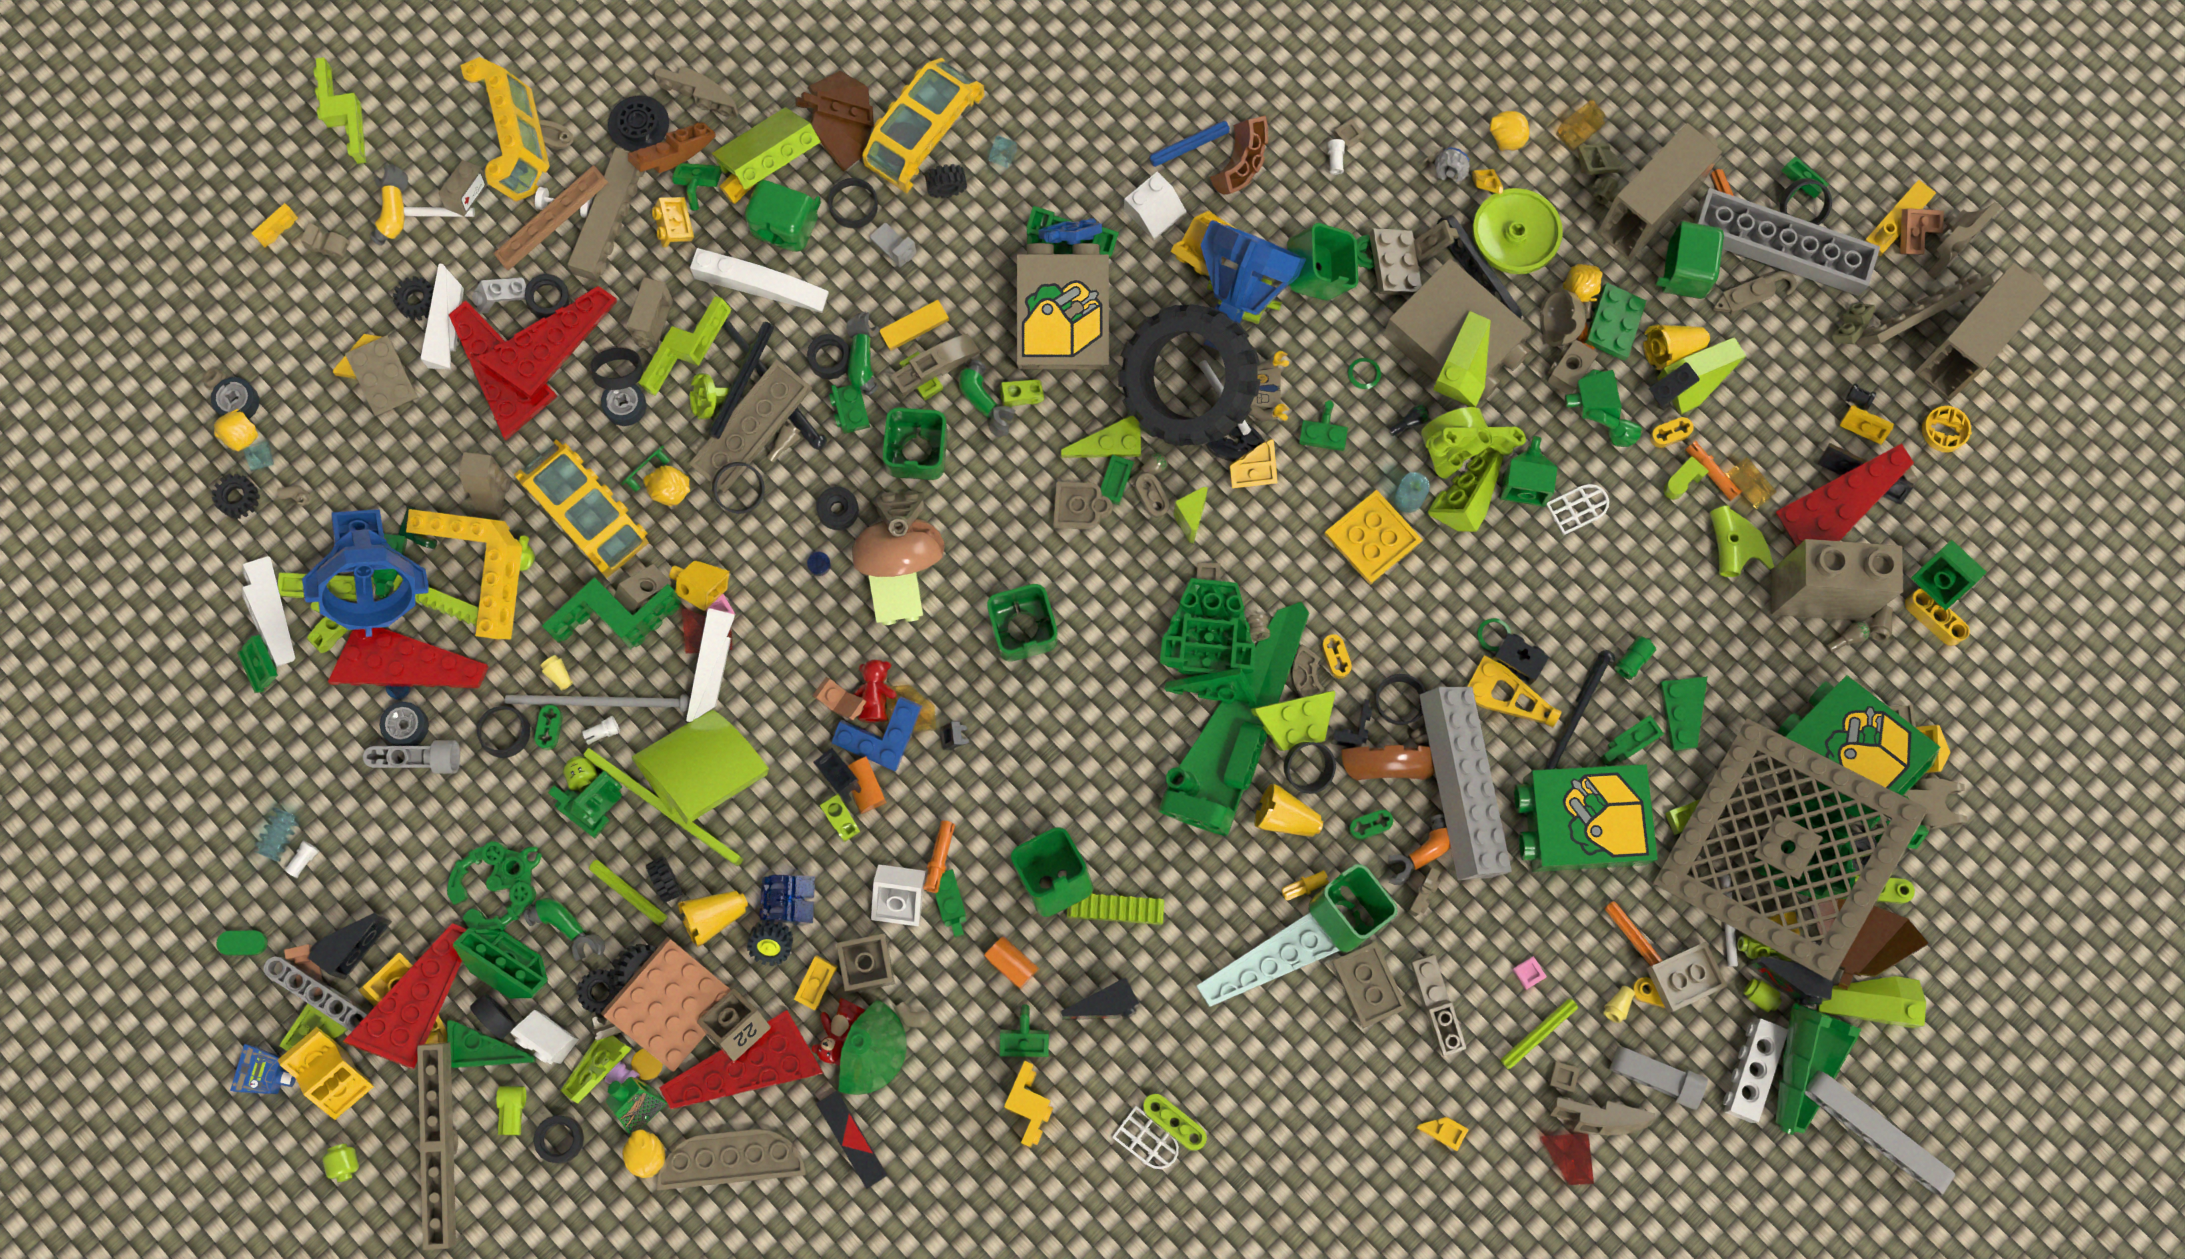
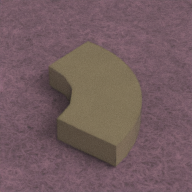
M1303 644L1296 653L1292 667L1293 684L1300 698L1325 692L1316 675L1317 665L1321 658Z

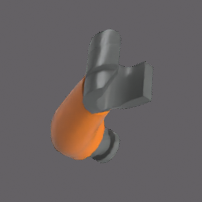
M1444 814L1435 815L1430 818L1434 825H1432V831L1429 833V839L1409 854L1408 858L1403 855L1388 856L1389 865L1400 864L1405 870L1402 873L1393 874L1389 883L1393 885L1404 884L1410 877L1411 869L1417 870L1451 848Z

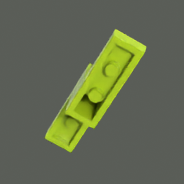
M325 57L316 58V67H314L313 71L315 79L318 81V87H315L316 97L320 105L317 107L318 118L323 120L327 128L345 126L350 143H347L349 156H352L357 164L366 163L361 102L355 93L334 96L332 68Z
M715 296L693 333L674 326L670 328L638 382L649 394L657 395L677 359L697 366L700 365L732 310L722 298Z

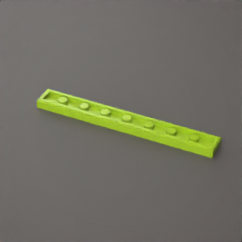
M590 748L586 750L584 757L603 771L605 770L608 775L735 866H739L742 863L743 859L695 823L691 822L686 825L678 812L671 815L660 798Z

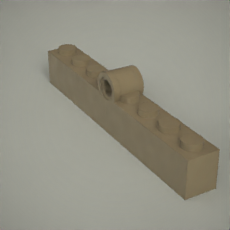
M450 1042L417 1046L423 1250L448 1249L456 1244L454 1155L458 1150V1134L456 1129H453Z

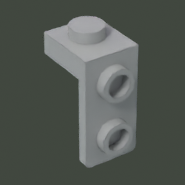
M884 223L870 235L871 240L899 267L909 262L916 254L915 242L909 237L905 240L902 239L887 223Z
M523 278L480 281L472 295L473 303L477 305L479 314L488 313L495 302L525 300V281Z

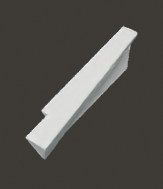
M443 264L438 265L421 360L427 368L451 369L450 351L456 352L458 335L448 314L462 304L464 291L462 285Z

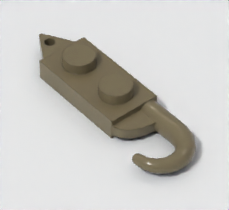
M1777 271L1765 277H1759L1723 292L1720 295L1721 299L1713 310L1729 312L1731 315L1769 300L1776 291L1774 282L1781 279H1786L1790 282V289L1786 291V294L1789 295L1796 289V279L1787 271Z

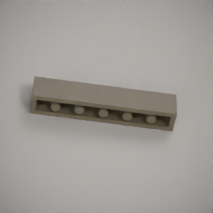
M619 148L614 150L604 175L609 183L597 192L568 262V267L574 275L598 281L599 276L605 272L606 259L608 255L612 254L614 249V239L621 232V222L623 217L627 216L630 209L629 202L637 193L639 178L643 177L645 171L640 172L628 161V153H631L629 151Z

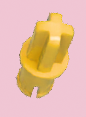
M1324 870L1306 878L1302 876L1299 881L1282 887V895L1285 900H1291L1305 893L1309 895L1311 894L1310 891L1328 885L1329 880H1326L1328 876Z

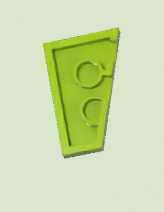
M614 1035L597 1041L595 1039L560 1091L572 1101L579 1103L624 1058L631 1048Z

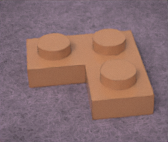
M1902 209L1900 254L1924 255L1925 233H1943L1944 211Z

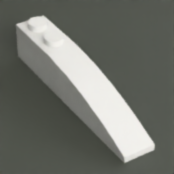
M699 248L696 250L690 267L694 279L820 313L823 312L829 294L827 290L781 272Z

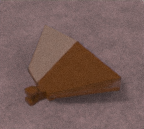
M838 71L808 86L807 89L811 94L803 92L801 93V98L796 97L795 101L796 107L813 108L810 124L817 134L820 143L844 172L863 157V151L871 137V128L874 127L873 106L869 104L868 87L844 72Z
M1808 898V902L1813 901L1812 898ZM1846 899L1836 900L1839 912ZM1832 901L1818 905L1822 917L1836 913ZM1811 906L1813 918H1818L1815 906ZM1873 906L1839 969L1844 971L1838 987L1848 990L1853 975L1876 977L1926 947L1929 943L1908 918ZM1836 918L1823 921L1827 933ZM1820 922L1815 923L1819 936L1823 935Z

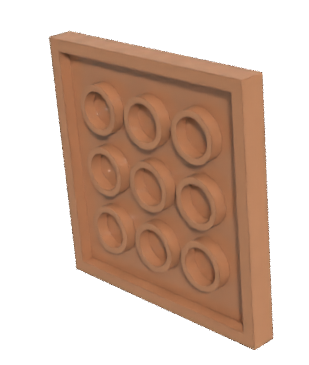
M667 937L601 1014L674 1072L706 1035L697 1021L727 995L731 989Z

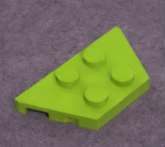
M1335 691L1322 692L1251 710L1254 716H1258L1263 723V729L1272 737L1273 743L1278 750H1290L1301 742L1319 743L1325 741Z

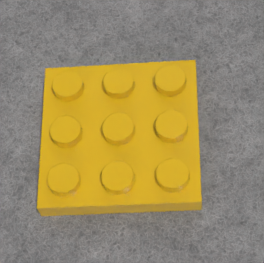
M1375 490L1325 531V536L1370 585L1422 542V538L1378 490Z

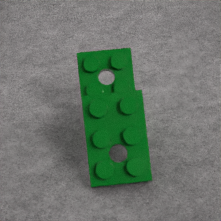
M594 577L550 617L542 627L559 644L561 641L567 640L579 624L583 625L591 616L590 614L594 612L631 650L633 647L640 646L650 631L657 630L662 625L664 618L677 612L682 601L674 589L667 584L632 616Z

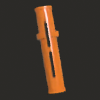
M1694 441L1685 449L1690 456L1694 457L1709 471L1707 475L1726 495L1729 501H1732L1741 493V490L1734 485L1713 461L1714 457L1712 455L1709 456L1697 441Z
M943 820L940 822L932 858L927 864L928 872L923 889L928 892H938L942 873H945L946 857L955 824H952L950 821Z

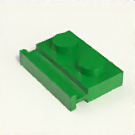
M251 636L243 645L242 651H238L237 654L254 693L263 692L264 687H268L278 674L261 636Z

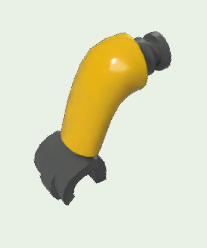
M384 163L383 167L385 171L383 178L377 177L374 180L376 185L382 189V211L380 217L375 222V231L370 233V238L380 246L384 245L385 240L389 238L395 239L404 227L405 213L401 192H404L408 184V175L405 172H402L399 167L393 164L388 165Z

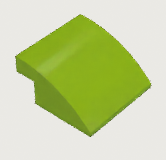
M713 709L632 756V760L670 814L678 812L686 825L767 776L769 771L768 766L742 734Z

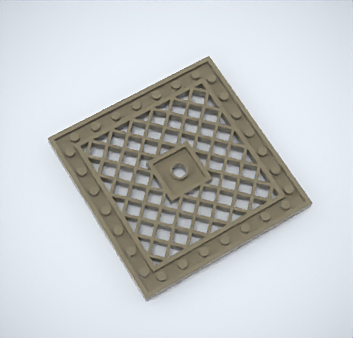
M1747 718L1653 884L1832 981L1928 809ZM1757 752H1760V753L1764 754V755L1755 757L1756 754H1757ZM1768 759L1771 770L1758 774L1754 763ZM1772 759L1785 766L1774 769ZM1751 765L1754 775L1743 778ZM1790 770L1793 782L1780 785L1776 774ZM1794 770L1807 776V778L1796 780ZM1773 775L1776 786L1763 790L1760 779ZM1756 780L1759 791L1746 795L1743 783ZM1816 781L1831 789L1819 792ZM1812 782L1816 793L1802 797L1798 785ZM1740 786L1742 796L1732 798L1736 789ZM1795 787L1798 798L1785 801L1781 790ZM1778 791L1781 803L1768 806L1765 795ZM1838 792L1852 799V801L1841 803ZM1835 793L1838 805L1824 808L1821 797ZM1761 796L1764 807L1751 811L1748 799ZM1817 798L1821 809L1807 813L1804 801ZM1744 801L1747 812L1734 815L1731 804ZM1800 803L1804 814L1790 818L1787 806ZM1861 804L1876 812L1864 815ZM1857 805L1861 816L1847 820L1843 808ZM1728 806L1730 817L1720 819ZM1783 807L1786 818L1777 814L1773 821L1770 811ZM1840 809L1843 821L1829 824L1826 813ZM1766 812L1769 824L1756 827L1753 815ZM1823 814L1826 826L1812 829L1809 818ZM1880 816L1884 828L1870 831L1866 820ZM1884 816H1886V817L1892 819V820L1890 821L1888 827H1887V824H1886V821H1885ZM1749 817L1752 828L1739 832L1736 820ZM1806 819L1808 829L1794 822ZM1863 821L1866 833L1852 836L1849 824ZM1733 822L1736 833L1722 836L1719 825ZM1845 826L1849 837L1835 841L1831 829ZM1716 827L1719 837L1708 840ZM1769 829L1761 843L1758 832ZM1828 830L1831 842L1820 845L1823 837L1816 833ZM1754 833L1757 845L1744 848L1741 836ZM1884 833L1875 848L1872 836ZM1868 837L1872 849L1858 853L1854 841ZM1737 838L1741 849L1727 852L1724 841ZM1786 841H1792L1796 845L1795 851L1790 854L1784 853L1781 850L1782 844ZM1720 842L1724 854L1711 857L1708 845ZM1851 842L1854 854L1840 857L1837 846ZM1704 847L1707 858L1696 861ZM1833 847L1837 859L1823 862L1819 850ZM1757 850L1754 857L1761 861L1749 864L1746 853ZM1816 852L1819 863L1808 866ZM1742 854L1746 865L1732 868L1729 857ZM1871 855L1863 869L1860 857ZM1726 859L1729 870L1716 873L1713 862ZM1856 859L1860 870L1846 874L1842 862ZM1709 863L1712 874L1699 878L1696 866ZM1839 863L1842 875L1828 879L1825 867ZM1768 865L1783 873L1772 876ZM1765 866L1768 877L1754 880L1751 869ZM1821 868L1825 880L1811 883L1808 871ZM1691 869L1693 870L1695 879L1688 875ZM1747 870L1751 882L1738 885L1734 873ZM1804 873L1807 885L1794 888L1791 877L1799 881ZM1731 875L1734 886L1720 889L1717 878ZM1859 876L1851 890L1848 879ZM1787 877L1790 889L1777 892L1773 881ZM1714 879L1717 890L1702 882ZM1844 880L1848 892L1834 895L1830 883ZM1770 882L1773 894L1760 897L1756 885ZM1827 884L1830 897L1816 900L1813 888ZM1753 887L1756 898L1742 901L1739 890ZM1809 889L1813 901L1799 904L1796 892ZM1736 891L1739 902L1724 894ZM1792 894L1796 906L1782 909L1778 897ZM1848 897L1839 912L1836 900ZM1775 898L1778 910L1765 913L1761 902ZM1832 901L1836 913L1822 917L1818 905ZM1758 903L1761 914L1746 906ZM1815 906L1818 918L1804 921L1801 909ZM1797 910L1801 922L1787 926L1784 913ZM1780 915L1783 926L1768 918ZM1836 918L1827 933L1823 921ZM1820 922L1823 935L1810 938L1806 926ZM1803 927L1806 939L1791 930ZM1819 940H1823L1820 946L1813 943Z

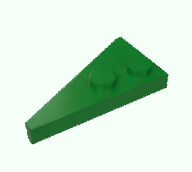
M1242 668L1168 681L1164 688L1166 692L1183 695L1184 691L1198 693V698L1215 701L1222 700L1227 703H1233L1234 700L1249 702L1251 707H1256L1258 701Z
M447 1020V1043H451V1068L536 1063V1057L460 1023Z

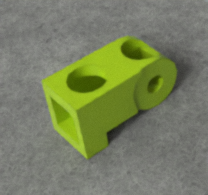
M1040 380L1001 382L1000 397L1002 406L1012 408V406L1038 404L1045 400Z
M1691 456L1665 484L1664 494L1671 500L1679 499L1686 492L1688 484L1692 480L1698 484L1709 471Z
M325 616L310 632L307 640L320 653H325L347 631L351 632L352 630L346 629Z
M838 794L820 805L844 842L860 833Z

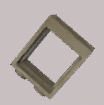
M643 277L627 324L634 342L641 348L649 349L651 347L657 349L673 302L665 282Z

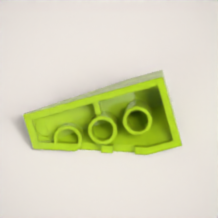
M1469 311L1433 388L1434 391L1476 408L1485 389L1490 319Z
M1734 337L1665 367L1657 379L1660 381L1685 362L1689 363L1700 378L1699 382L1672 400L1681 416L1700 406L1746 357V354Z
M1488 447L1476 455L1467 465L1468 470L1461 477L1456 476L1452 480L1454 484L1447 491L1442 490L1437 495L1428 510V514L1456 531L1477 532L1487 515L1504 455L1492 447Z
M1892 976L1854 982L1850 984L1848 990L1835 985L1832 988L1831 1000L1824 1001L1822 1005H1818V1011L1902 1027L1918 1028L1925 1026L1926 999L1920 980Z

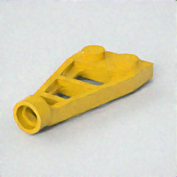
M1485 655L1467 686L1473 688L1476 705L1492 711L1539 722L1552 728L1562 711L1550 706L1506 666L1495 662ZM1503 680L1513 688L1514 695L1510 701L1504 702L1492 697L1491 692L1497 681ZM1520 694H1524L1534 701L1535 706L1532 711L1527 712L1515 706V702ZM1545 712H1549V715H1548L1547 718L1544 717V713H1545Z

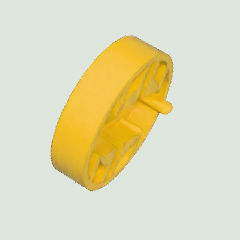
M1941 406L1934 409L1926 416L1922 423V435L1926 443L1940 452H1953L1959 449L1968 441L1972 434L1968 417L1961 410L1952 406ZM1938 423L1954 428L1959 436H1946L1944 433L1935 431L1931 425L1935 426Z

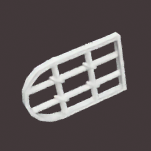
M1588 484L1577 487V489L1548 502L1546 506L1564 536L1602 517L1609 508V498L1601 487ZM1594 488L1597 491L1585 494L1583 489ZM1580 491L1583 496L1582 498L1572 503L1568 502L1567 496ZM1602 493L1605 500L1592 505L1588 498ZM1563 499L1566 505L1553 511L1550 504ZM1586 501L1588 509L1579 513L1573 511L1572 506ZM1606 504L1603 513L1597 515L1594 509ZM1569 509L1572 516L1559 522L1555 514ZM1592 512L1594 518L1581 524L1577 517ZM1575 520L1578 526L1564 531L1562 525Z
M1135 1106L1126 1120H1123L1122 1125L1112 1138L1139 1158L1143 1164L1154 1169L1169 1167L1178 1156L1179 1146L1177 1141L1171 1137L1176 1145L1175 1151L1166 1144L1165 1140L1169 1136L1168 1133H1165L1160 1139L1150 1131L1148 1127L1153 1122L1149 1119L1146 1125L1143 1126L1134 1119L1132 1114L1135 1110H1138L1147 1117L1140 1108ZM1128 1120L1140 1128L1139 1130L1141 1131L1137 1137L1123 1127ZM1120 1130L1133 1141L1129 1147L1116 1138ZM1145 1132L1158 1143L1153 1150L1140 1139ZM1136 1143L1150 1154L1146 1160L1132 1150ZM1161 1145L1175 1155L1170 1163L1158 1155L1157 1150ZM1154 1156L1165 1166H1154L1149 1161Z

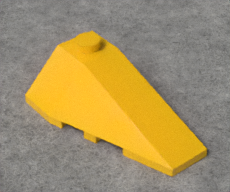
M399 952L358 991L375 1007L413 965ZM439 1015L425 1044L447 1042V1031Z

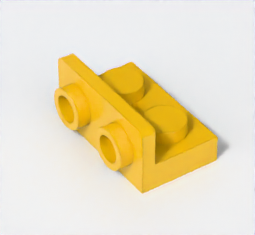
M685 197L659 198L652 208V217L656 220L657 238L661 240L662 247H668L670 242L692 241L694 234Z

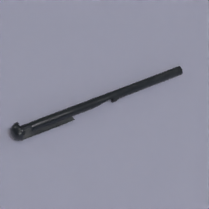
M727 318L722 326L746 356L750 346ZM759 359L755 368L758 375L762 377L768 369ZM797 407L789 418L812 448L816 450L823 449L827 445L826 436H820Z
M1609 650L1599 652L1598 658L1575 700L1578 704L1561 738H1558L1556 747L1544 770L1556 768L1608 664L1615 662L1613 652Z

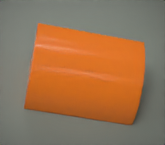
M863 757L848 765V768L858 778L859 781L857 783L861 787L860 793L856 792V790L851 791L860 814L886 804L887 802L867 757Z
M1004 936L984 955L1019 990L1040 969Z

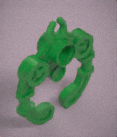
M491 841L486 843L485 846L475 850L471 849L468 852V856L455 862L456 865L451 872L447 886V896L453 905H458L467 900V889L462 884V880L469 873L467 868L473 863L479 865L482 861L489 865H494V870L486 881L487 889L493 892L510 889L509 897L511 902H513L512 905L506 907L508 913L501 918L496 915L493 919H486L481 911L473 908L469 909L462 917L468 927L476 928V930L500 929L504 931L507 928L506 925L513 920L517 921L520 919L527 906L532 904L536 898L535 887L531 885L532 869L540 863L542 854L538 852L534 861H529L527 858L529 852L538 851L536 846L527 847L521 852L508 850L503 843ZM518 862L520 869L517 874H514L513 866Z

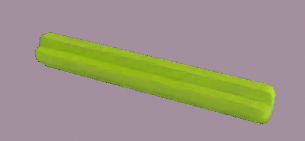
M594 860L590 864L589 870L655 924L658 926L664 924L668 918L667 915L600 861Z
M1570 998L1560 1005L1501 1058L1502 1064L1507 1069H1511L1578 1009L1575 1001Z

